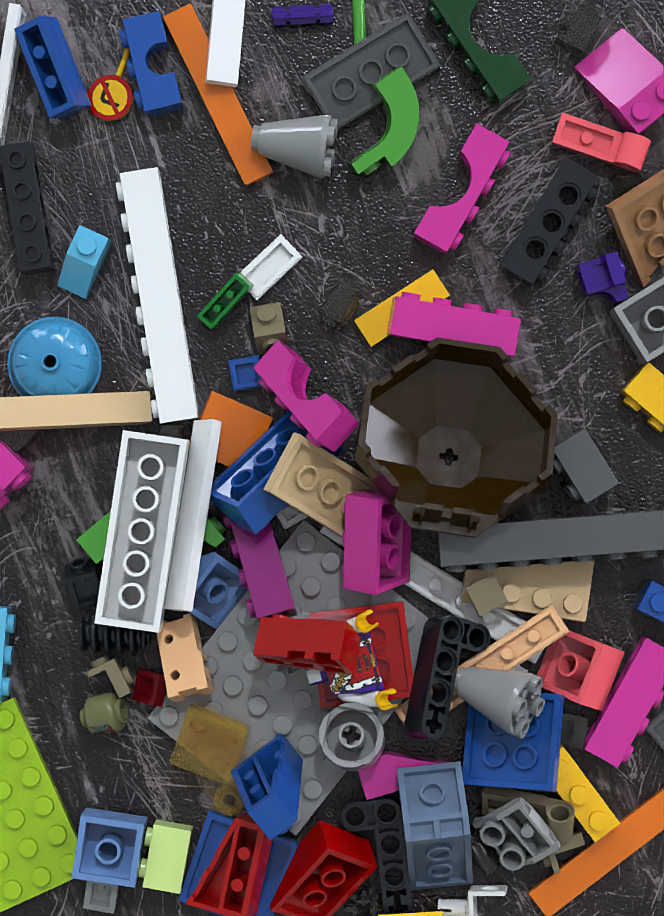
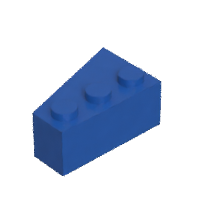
M282 733L231 770L248 814L270 840L277 835L287 832L292 824L297 821L303 759Z

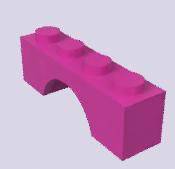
M476 123L459 155L469 172L470 180L467 192L460 200L451 205L441 207L429 206L414 232L413 237L444 255L447 254L449 248L453 251L457 249L464 236L459 232L465 221L471 224L480 208L475 205L480 194L486 197L495 182L490 176L496 167L502 170L511 154L506 150L509 141Z
M277 340L253 367L261 377L259 383L267 391L277 395L274 398L276 403L284 410H290L293 413L290 419L301 429H307L306 437L318 448L324 445L335 452L360 424L342 403L327 393L318 398L307 400L305 390L311 368L297 352L281 341Z

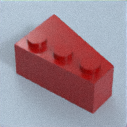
M273 614L272 618H260L253 655L261 663L354 676L361 637L347 621L314 620L308 618L292 619L284 615Z

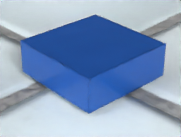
M259 355L228 360L234 392L263 387L259 383L260 375L253 369L260 361Z

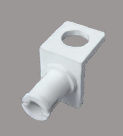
M472 885L466 899H439L438 909L443 911V916H478L477 896H505L508 886Z

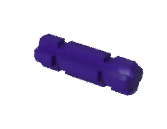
M319 4L320 8H315V5L290 6V9H285V6H277L272 8V22L275 26L286 25V22H290L291 25L316 24L317 20H320V24L333 22V7L331 4Z

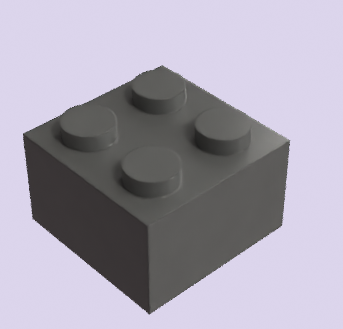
M586 429L578 430L555 444L553 473L561 474L566 482L562 485V488L571 501L574 500L579 504H586L619 484Z

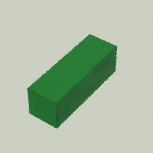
M241 272L235 273L197 317L211 330L216 328L254 285Z

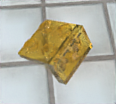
M191 703L186 712L183 726L169 762L182 769L228 785L232 776L231 770L236 766L251 725Z

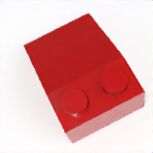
M319 820L300 841L270 904L271 911L285 916H332L377 868L369 839Z

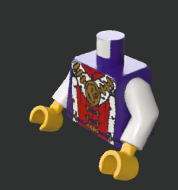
M369 609L357 617L346 620L361 637L354 676L306 669L310 686L329 681L332 695H338L341 701L388 710L398 706V704H391L388 701V695L397 693V691L393 688L384 690L381 672L369 632L376 628L378 623L371 625L367 622L366 616L373 613Z

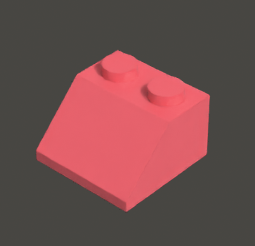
M570 630V632L547 647L537 676L543 678L542 688L556 694H561L565 698L581 705L602 711L625 652Z

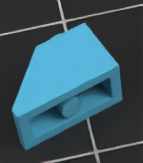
M79 225L66 253L57 286L87 299L112 245L111 240Z

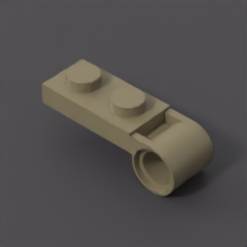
M484 787L482 792V815H487L513 799L522 797L549 826L560 843L568 842L572 838L575 810L569 802L531 792Z

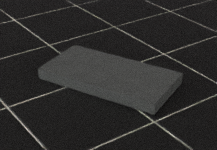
M407 12L302 76L301 79L322 114L332 115V118L339 119L338 129L382 103L372 84L395 68L402 66L413 84L441 67L412 16Z

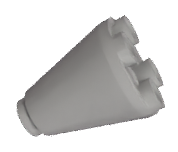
M319 115L262 123L261 126L254 125L251 137V150L258 151V154L317 178L330 177L336 149H330V146L334 145V139L337 137L339 119L332 118V115Z
M461 667L457 671L453 691L457 692L460 698L505 732L522 739L526 736L531 720L534 716H540L545 705V699L540 697L543 685V678L527 672L469 667L467 669Z

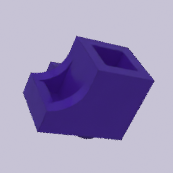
M617 251L578 264L575 267L584 297L601 294L606 296L612 305L629 299L624 284L626 282L625 277H627L623 261L619 259Z

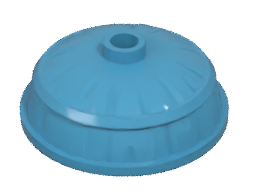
M46 317L30 323L15 337L8 354V373L13 387L20 396L90 394L97 386L101 375L102 357L95 338L84 326L68 318ZM48 356L56 358V364L52 368H48L45 364Z

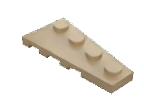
M571 561L552 565L533 564L526 567L508 566L487 570H466L463 576L460 602L472 604L464 588L494 573L508 600L507 603L497 608L537 615L553 605L562 619L584 623L587 617L594 561Z

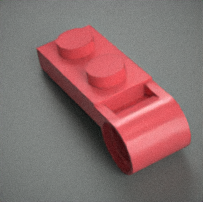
M562 112L551 144L629 171L641 172L651 140L635 133H621Z

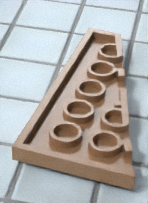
M664 169L606 205L637 285L643 288L651 280L649 276L659 265L664 266Z

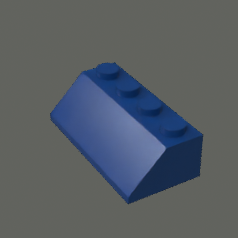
M290 410L212 483L210 500L238 527L255 535L264 529L276 514L288 506V504L263 489L293 432L307 438V429H301L290 419V416L293 414ZM324 445L321 447L335 457L344 450L342 445L335 452Z

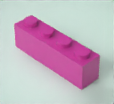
M402 292L401 297L396 296L392 300L387 335L423 342H431L438 337L501 347L508 357L515 356L521 318L513 317V311L495 308L494 314L482 312L483 306L464 303L463 308L451 306L452 300L433 297L432 303L420 301L421 295L409 292Z
M641 636L608 695L603 710L598 713L581 744L585 750L617 768L621 762L626 763L634 749L631 743L636 734L639 736L643 734L649 723V719L646 716L651 707L656 708L664 696V691L661 690L664 686V647Z

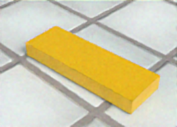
M433 269L354 320L370 347H373L389 336L387 335V329L394 297H401L402 292H409L421 295L420 301L431 303L433 297L443 299L450 297V294Z

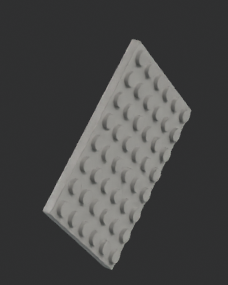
M303 520L279 550L297 611V616L290 618L309 619L308 613L403 601L414 678L423 628L429 618L392 589L377 595L343 589L342 566L344 563V551ZM248 589L202 648L203 653L208 661L204 662V666L210 670L214 692L205 695L201 693L186 696L185 700L179 702L170 700L166 693L162 707L156 706L147 719L237 790L238 788L231 770L282 733L303 759L297 821L289 829L296 836L346 773L345 770L336 767L329 761L319 742L321 722L336 707L321 709L318 684L310 686L306 669L261 663L253 655L259 622L257 617L252 619L250 617L246 600L251 599ZM404 698L388 701L391 704L399 705ZM379 707L369 708L378 716L383 726L397 707L388 710H382ZM352 730L351 735H345L344 737L350 745H353L355 740H360L356 730Z

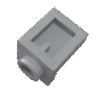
M87 881L83 908L114 914L119 885Z

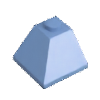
M216 552L201 556L193 610L188 612L217 630L249 589L248 587L242 588L238 574L240 569Z

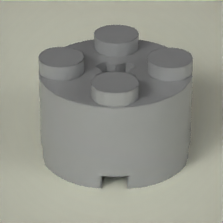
M344 703L334 708L323 718L319 728V742L326 757L336 767L351 772L361 771L372 767L382 755L385 747V732L380 719L369 707L359 703ZM352 730H356L360 740H355L353 745H350L344 737L345 735H351Z

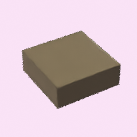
M494 573L464 588L479 617L508 602Z

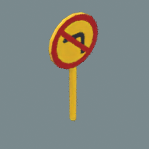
M126 48L123 53L116 75L99 77L88 90V97L92 104L89 109L101 120H119L132 107L134 97L132 88L125 79L121 78L130 55L129 48Z

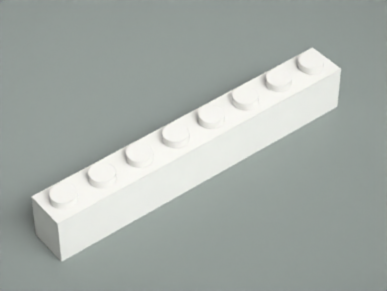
M158 167L120 173L121 182L116 183L118 200L124 201L126 213L121 214L123 231L129 232L131 244L126 245L128 262L134 263L136 275L131 276L133 293L140 296L141 306L136 307V314L139 326L144 325L146 337L141 338V346L144 357L149 356L151 368L146 369V377L149 388L154 387L156 399L151 400L153 418H159L162 425L199 419L160 171Z

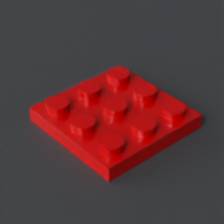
M403 601L308 613L309 619L346 621L371 609L373 613L367 615L366 620L371 625L378 623V626L369 632L381 672L384 690L393 688L397 691V693L389 694L388 700L410 697L413 671ZM329 681L318 684L321 709L338 707L347 703L341 701L338 695H332Z

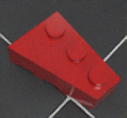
M248 812L234 819L216 850V855L201 876L195 891L187 900V905L225 916H254L257 914L273 839L270 840Z

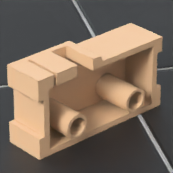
M188 613L184 614L183 618L167 622L163 620L162 631L157 633L168 698L173 702L185 700L186 696L201 693L205 695L213 693L210 670L204 666V662L208 661L203 653L197 618Z

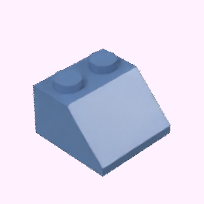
M85 808L80 817L72 878L135 888L144 850L148 817Z

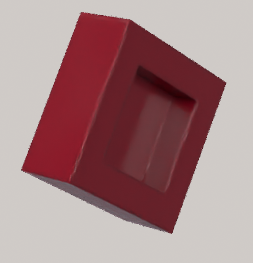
M138 669L132 700L162 707L166 691L164 674Z

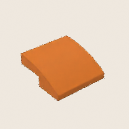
M211 391L199 420L214 419L222 421L216 462L229 467L269 429L273 417Z

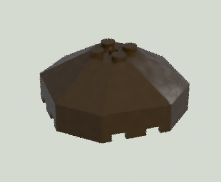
M437 337L429 342L424 350L415 356L411 354L393 366L390 373L379 380L375 378L365 387L354 459L412 529L476 538L544 490L551 478L558 414L550 405L546 407L537 397V389L521 371L517 373L507 362L508 356L501 347ZM446 451H451L452 457L457 458V461H452L451 465L447 466L445 465V460L440 459L439 455L443 456Z

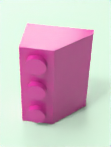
M363 489L346 494V501L344 503L345 532L343 535L344 563L342 566L343 589L377 595L410 582L411 528L379 489Z

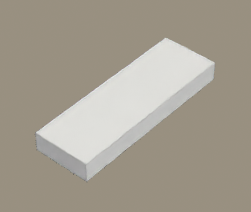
M212 0L205 83L236 87L238 85L245 0Z

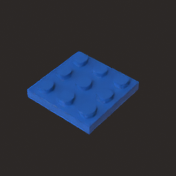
M541 693L540 697L545 699L543 711L540 716L533 717L529 724L528 732L522 739L505 732L469 704L462 769L464 785L556 792L564 696L561 694Z
M212 809L208 811L178 901L186 903L190 895L193 894L201 880V876L209 867L216 855V850L232 825L234 817ZM277 835L273 838L259 908L254 916H274L275 912L271 911L270 904L298 848L299 841L283 835ZM208 911V912H210V913H213V914H216V915H219V916H225V915H222V914H218V913H215V912Z

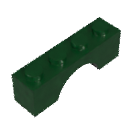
M428 0L429 7H427L429 15L436 24L442 23L447 31L444 34L446 40L454 50L458 48L465 57L462 60L463 65L471 76L477 75L482 83L479 87L489 102L494 100L496 105L499 106L529 86L531 78L514 53L506 55L492 54L482 49L474 40L470 30V18L477 7L478 0Z

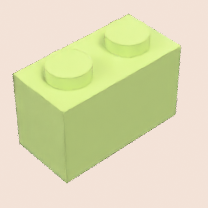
M156 819L153 828L147 827L144 846L149 847L148 859L142 858L139 869V877L144 878L143 888L177 894L181 893L193 826Z

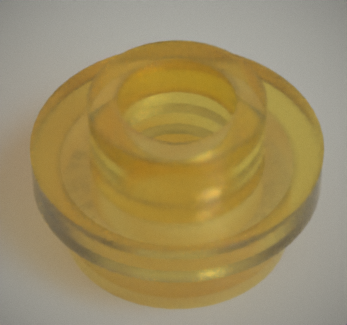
M227 783L216 790L214 805L221 814L232 816L243 809L244 803L236 784ZM231 794L236 798V802L233 805H226L223 798Z

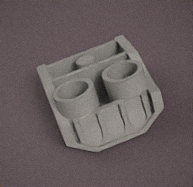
M522 797L513 799L483 817H475L472 824L476 829L479 828L478 831L480 832L482 842L494 847L497 850V854H500L501 864L511 871L518 870L525 865L535 864L559 850L561 846L553 831Z

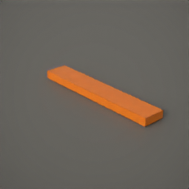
M190 3L163 16L245 187L273 174L267 158L259 155L258 151L251 150L253 129L233 88L205 83L209 39L192 4Z
M664 787L619 821L621 824L597 842L592 841L559 867L560 873L554 874L552 872L527 891L545 916L555 914L664 830Z

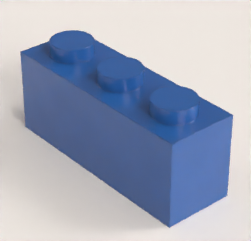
M39 16L15 28V33L49 118H67L92 106L57 17Z

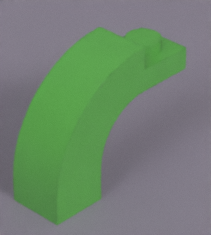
M402 66L395 68L372 84V87L386 108L387 126L383 136L376 144L348 163L356 174L361 172L365 175L370 174L381 166L378 161L383 158L387 166L392 167L406 154L413 143L419 124V103L414 86Z

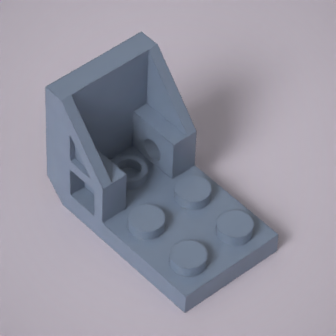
M461 762L397 768L410 890L473 884L471 833Z

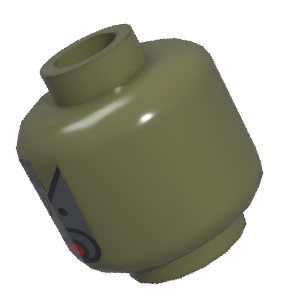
M113 692L90 696L86 699L84 708L80 710L81 724L83 727H87L88 731L94 736L119 733L124 728L125 723L129 721L128 704L124 698H119Z

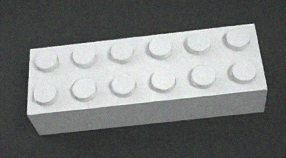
M123 430L95 624L157 633L162 631L165 600L190 444L189 440Z

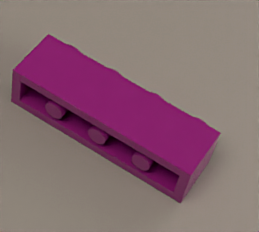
M222 512L226 529L232 528L235 537L234 540L230 541L233 556L235 559L240 558L243 569L238 570L242 588L248 587L251 599L246 600L251 619L257 617L260 623L261 617L272 618L273 614L287 617L297 616L271 520L264 529L255 535L238 527Z

